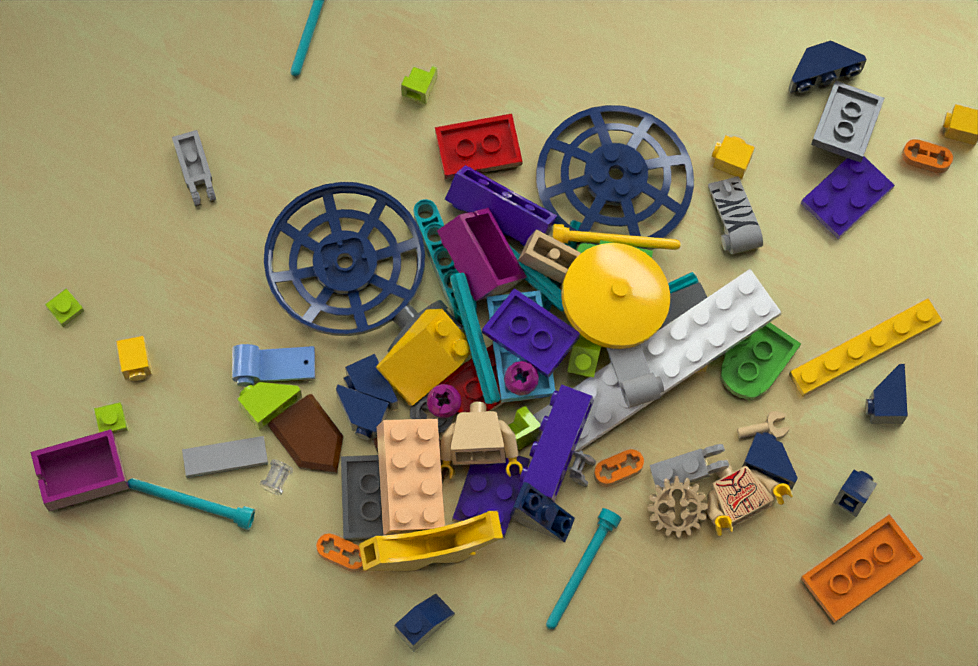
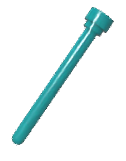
M325 0L313 1L290 70L292 76L296 77L301 73Z
M131 478L127 481L130 489L232 519L233 523H236L238 527L250 530L254 521L256 510L247 506L234 509Z
M602 508L597 517L599 520L597 525L599 527L546 622L548 629L553 630L557 627L607 533L612 532L613 528L617 529L622 518L615 512Z

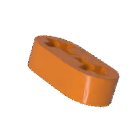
M918 139L908 141L902 151L903 160L907 164L935 173L946 172L953 161V155L949 149ZM913 148L918 149L917 157L912 156L911 151ZM938 155L943 156L944 162L942 165L937 163L936 158Z
M629 449L600 461L595 467V481L603 487H609L636 476L643 468V456L639 451ZM627 457H630L632 460H638L634 469L630 465L621 468L622 465L626 464ZM605 467L607 471L615 468L617 470L612 472L611 479L607 480L606 476H600L602 468Z
M330 533L324 534L318 539L316 544L317 552L322 559L351 572H359L363 569L360 547ZM330 541H333L334 547L340 550V552L337 553L330 550L328 553H325V549L322 546L323 543L329 544ZM355 552L359 553L361 562H355L353 565L350 564L349 558L343 555L347 553L353 556Z

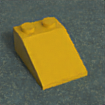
M426 309L376 368L410 406H413L459 368L471 352L466 335L443 309Z

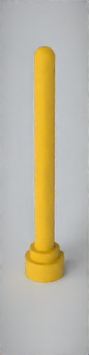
M554 224L553 238L565 244H568V241L600 244V240L633 247L678 250L681 247V243L677 239L570 231L563 224Z

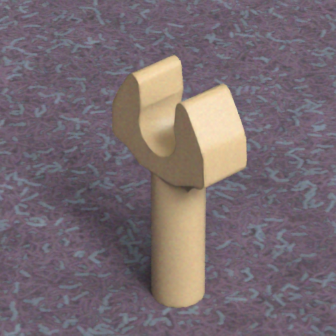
M777 411L769 412L764 423L737 428L739 439L755 436L756 432L760 434L763 432L774 435L777 440L782 439L790 428L783 427L777 429L773 423L784 420L786 414Z

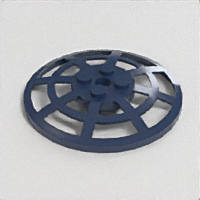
M605 105L580 111L564 120L554 129L545 141L539 155L536 169V188L542 208L557 215L554 224H563L570 231L577 230L560 217L553 207L550 198L565 193L572 206L585 216L578 231L589 232L594 222L607 226H627L630 236H641L638 223L652 216L663 205L675 213V215L662 229L647 237L667 238L681 223L690 206L694 189V171L685 145L677 134L663 121L652 114L636 108ZM622 112L636 115L643 119L637 128L622 123L605 124L601 113ZM590 115L594 127L581 133L571 144L556 139L570 124ZM652 124L660 127L672 138L678 146L681 155H666L661 145L647 133ZM608 131H623L633 135L627 145L612 143ZM598 134L602 146L592 153L578 148L586 139ZM642 139L655 150L659 156L658 158L645 160L636 150ZM550 149L564 153L561 164L562 183L546 188L545 164ZM574 157L585 162L584 175L569 179L571 158ZM685 165L687 185L681 204L668 196L671 185V166ZM663 168L661 191L647 183L648 170ZM618 169L623 173V177L621 179H613L610 177L609 171ZM587 187L588 191L595 198L590 209L578 199L573 190ZM642 193L655 200L648 208L635 214L632 202ZM604 204L621 205L625 217H609L599 213ZM577 242L578 245L585 244V242Z
M336 182L312 188L297 196L284 207L275 219L267 236L264 248V268L272 295L279 306L292 319L302 326L319 333L332 336H353L365 334L385 326L393 321L405 306L411 303L422 282L425 270V249L423 237L416 221L397 199L371 185L357 182ZM333 194H359L371 197L376 202L369 214L353 209L337 210ZM323 197L326 213L312 219L301 231L287 223L290 217L301 207ZM386 205L403 219L413 238L397 243L391 230L379 220ZM351 218L361 220L364 224L358 233L347 230L342 231L339 219ZM329 221L331 234L327 235L320 242L308 236L316 227ZM374 227L385 237L389 243L388 247L379 250L374 249L372 243L368 240ZM280 232H283L294 240L289 254V270L273 272V251ZM301 246H304L314 252L313 266L297 269L299 250ZM416 249L417 270L414 282L409 290L396 283L401 271V254ZM342 257H349L353 261L352 265L348 268H341L337 263ZM393 257V270L390 279L386 280L376 275L377 261ZM316 277L324 287L316 299L305 289L301 279ZM293 282L300 296L311 305L303 317L286 303L276 283ZM369 284L382 289L378 296L362 305L359 291ZM333 293L348 294L351 308H337L326 305ZM389 294L404 299L399 307L387 317L374 324H367L364 312L378 306ZM320 311L338 316L354 315L357 328L349 330L332 329L313 323Z

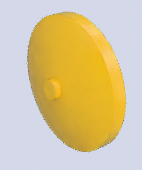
M605 243L585 250L572 262L562 284V304L571 325L587 340L606 348L626 349L646 342L660 329L670 307L669 285L659 265L643 251L626 244Z

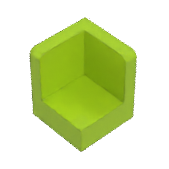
M432 66L430 72L413 67L409 77L405 76L401 84L402 96L426 104L437 80V67Z
M526 406L516 411L514 421L508 425L516 436L518 450L536 441L540 433L541 424Z

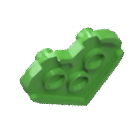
M768 323L722 354L725 359L721 366V382L733 395L749 401L755 400L771 388L800 348L801 343L772 323Z

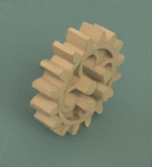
M675 476L674 483H670L666 478L664 479L663 488L659 485L655 486L657 495H649V499L654 504L648 505V511L655 512L650 516V520H658L656 529L660 530L665 527L667 536L672 531H676L678 538L681 536V531L684 530L688 535H691L692 526L697 529L701 527L698 519L706 520V514L701 511L708 509V504L701 502L706 495L704 492L697 493L699 489L697 483L692 487L689 486V478H686L683 483L679 482L678 476ZM675 489L682 491L680 504L683 507H681L680 512L683 522L681 524L673 522L675 519V509L673 507L675 505V497L672 492ZM690 502L697 505L694 510H689L686 506ZM666 503L669 508L666 511H661L659 505Z

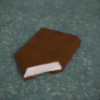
M313 394L305 396L267 424L299 468L338 473L344 436Z

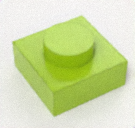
M67 288L45 304L46 308L62 327L84 312L83 307Z
M121 402L94 408L99 432L111 429L113 434L128 430Z

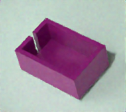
M489 208L460 214L437 230L442 245L447 249L454 261L456 270L465 274L470 293L475 301L505 293L527 278Z
M111 429L30 452L35 473L39 479L38 484L43 504L48 512L129 489L116 438Z

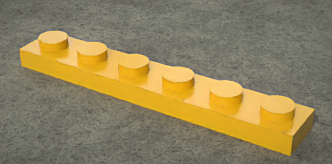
M929 298L793 369L789 375L802 397L941 324L942 319Z

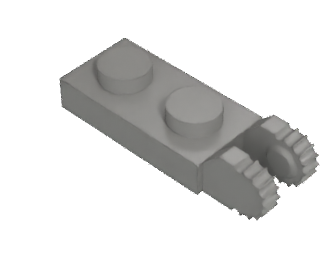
M194 130L172 137L186 186L190 189L194 205H199L201 200L195 185L202 183L206 184V192L210 201L216 200L211 183L213 181L198 131Z
M716 444L705 449H698L651 464L650 468L655 486L659 485L663 488L664 479L666 478L670 483H674L675 476H678L680 483H683L686 478H689L691 483L710 477V474L727 469L729 467L728 460H720L709 465L706 460L708 457L724 452L723 444Z

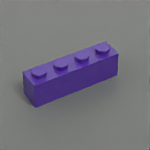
M466 165L455 174L444 199L450 202L454 208L468 213L489 208L503 235L515 238L523 246H525L528 238L536 229L549 235L557 218V215Z
M562 384L559 391L555 390L549 404L552 406L549 417L544 416L539 431L542 432L539 442L534 441L529 456L533 458L529 467L525 466L519 479L522 485L524 482L531 484L555 502L593 406L594 399L592 395Z

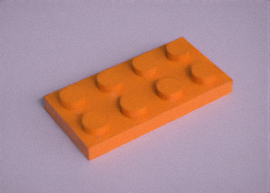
M889 514L808 571L800 579L835 623L921 562L923 557Z

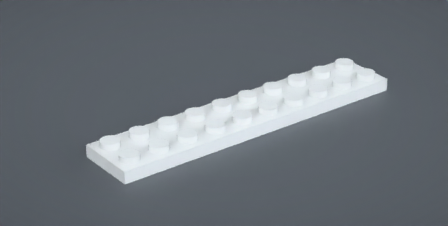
M751 269L658 330L654 336L641 344L650 373L653 372L655 377L660 376L664 392L660 393L661 396L781 315V311ZM612 363L596 372L594 378L589 377L573 388L592 395L594 399L575 451L579 452V450H582L653 402L650 401L628 408ZM547 405L533 415L540 424L545 415L549 417L552 406ZM540 431V433H539V436L537 437L538 442H539L540 437H541V435H542V432H541V431Z

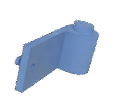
M240 344L232 347V380L237 382L238 386H253L254 383L315 379L314 346L264 350L251 344Z

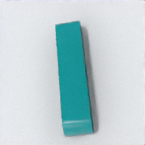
M423 199L414 206V220L423 237L425 250L453 317L462 324L453 289L448 287L450 276L460 272L456 270L454 261L447 249L442 245L441 240L432 242L428 239L431 235H439L437 230L443 227L444 223L435 203L431 200ZM428 211L432 213V216L424 219L419 214ZM442 258H449L452 261L446 266L438 263ZM471 295L477 314V304L473 296Z

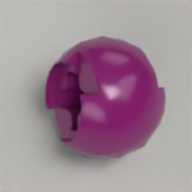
M520 361L513 363L507 368L504 381L511 393L522 396L528 395L535 390L538 385L539 376L532 364ZM517 374L526 377V382L522 383L521 380H517Z
M447 384L435 386L427 397L429 411L439 418H449L455 415L461 405V396L458 390ZM448 396L450 404H444L441 407L438 399H444Z

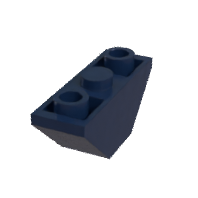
M831 40L808 47L791 79L788 88L789 92L798 91L803 93L821 83L829 85L843 76L854 77L862 72L867 59L865 55Z
M527 482L523 483L510 513L511 517L525 527L564 543L575 520V517Z

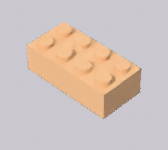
M438 419L383 420L377 426L383 536L412 533L445 526Z

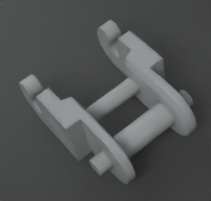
M581 450L579 452L574 451L573 455L576 458L573 466L567 468L570 472L569 477L574 482H578L579 485L587 487L588 481L585 480V476L581 472L585 462L588 465L595 466L596 460L591 455L583 454Z

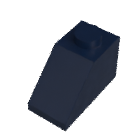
M375 354L345 367L346 376L343 377L347 388L389 403V409L391 410L398 409V400L390 383L376 368L379 361Z
M899 364L873 390L869 399H866L865 410L866 415H870L871 424H903L908 417L905 364Z
M338 384L336 387L337 398L352 431H355L356 436L365 440L377 438V426L383 420H386L389 413V403Z
M756 432L743 466H747L750 470H757L777 483L787 484L790 489H793L798 477L783 443L777 441V438L772 434Z
M854 469L833 503L857 517L877 486V483L873 481V477L864 471L858 472Z
M434 594L416 605L394 625L395 632L414 652L451 619L455 613L437 594Z

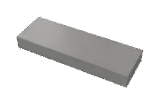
M264 436L182 449L187 478L268 465Z

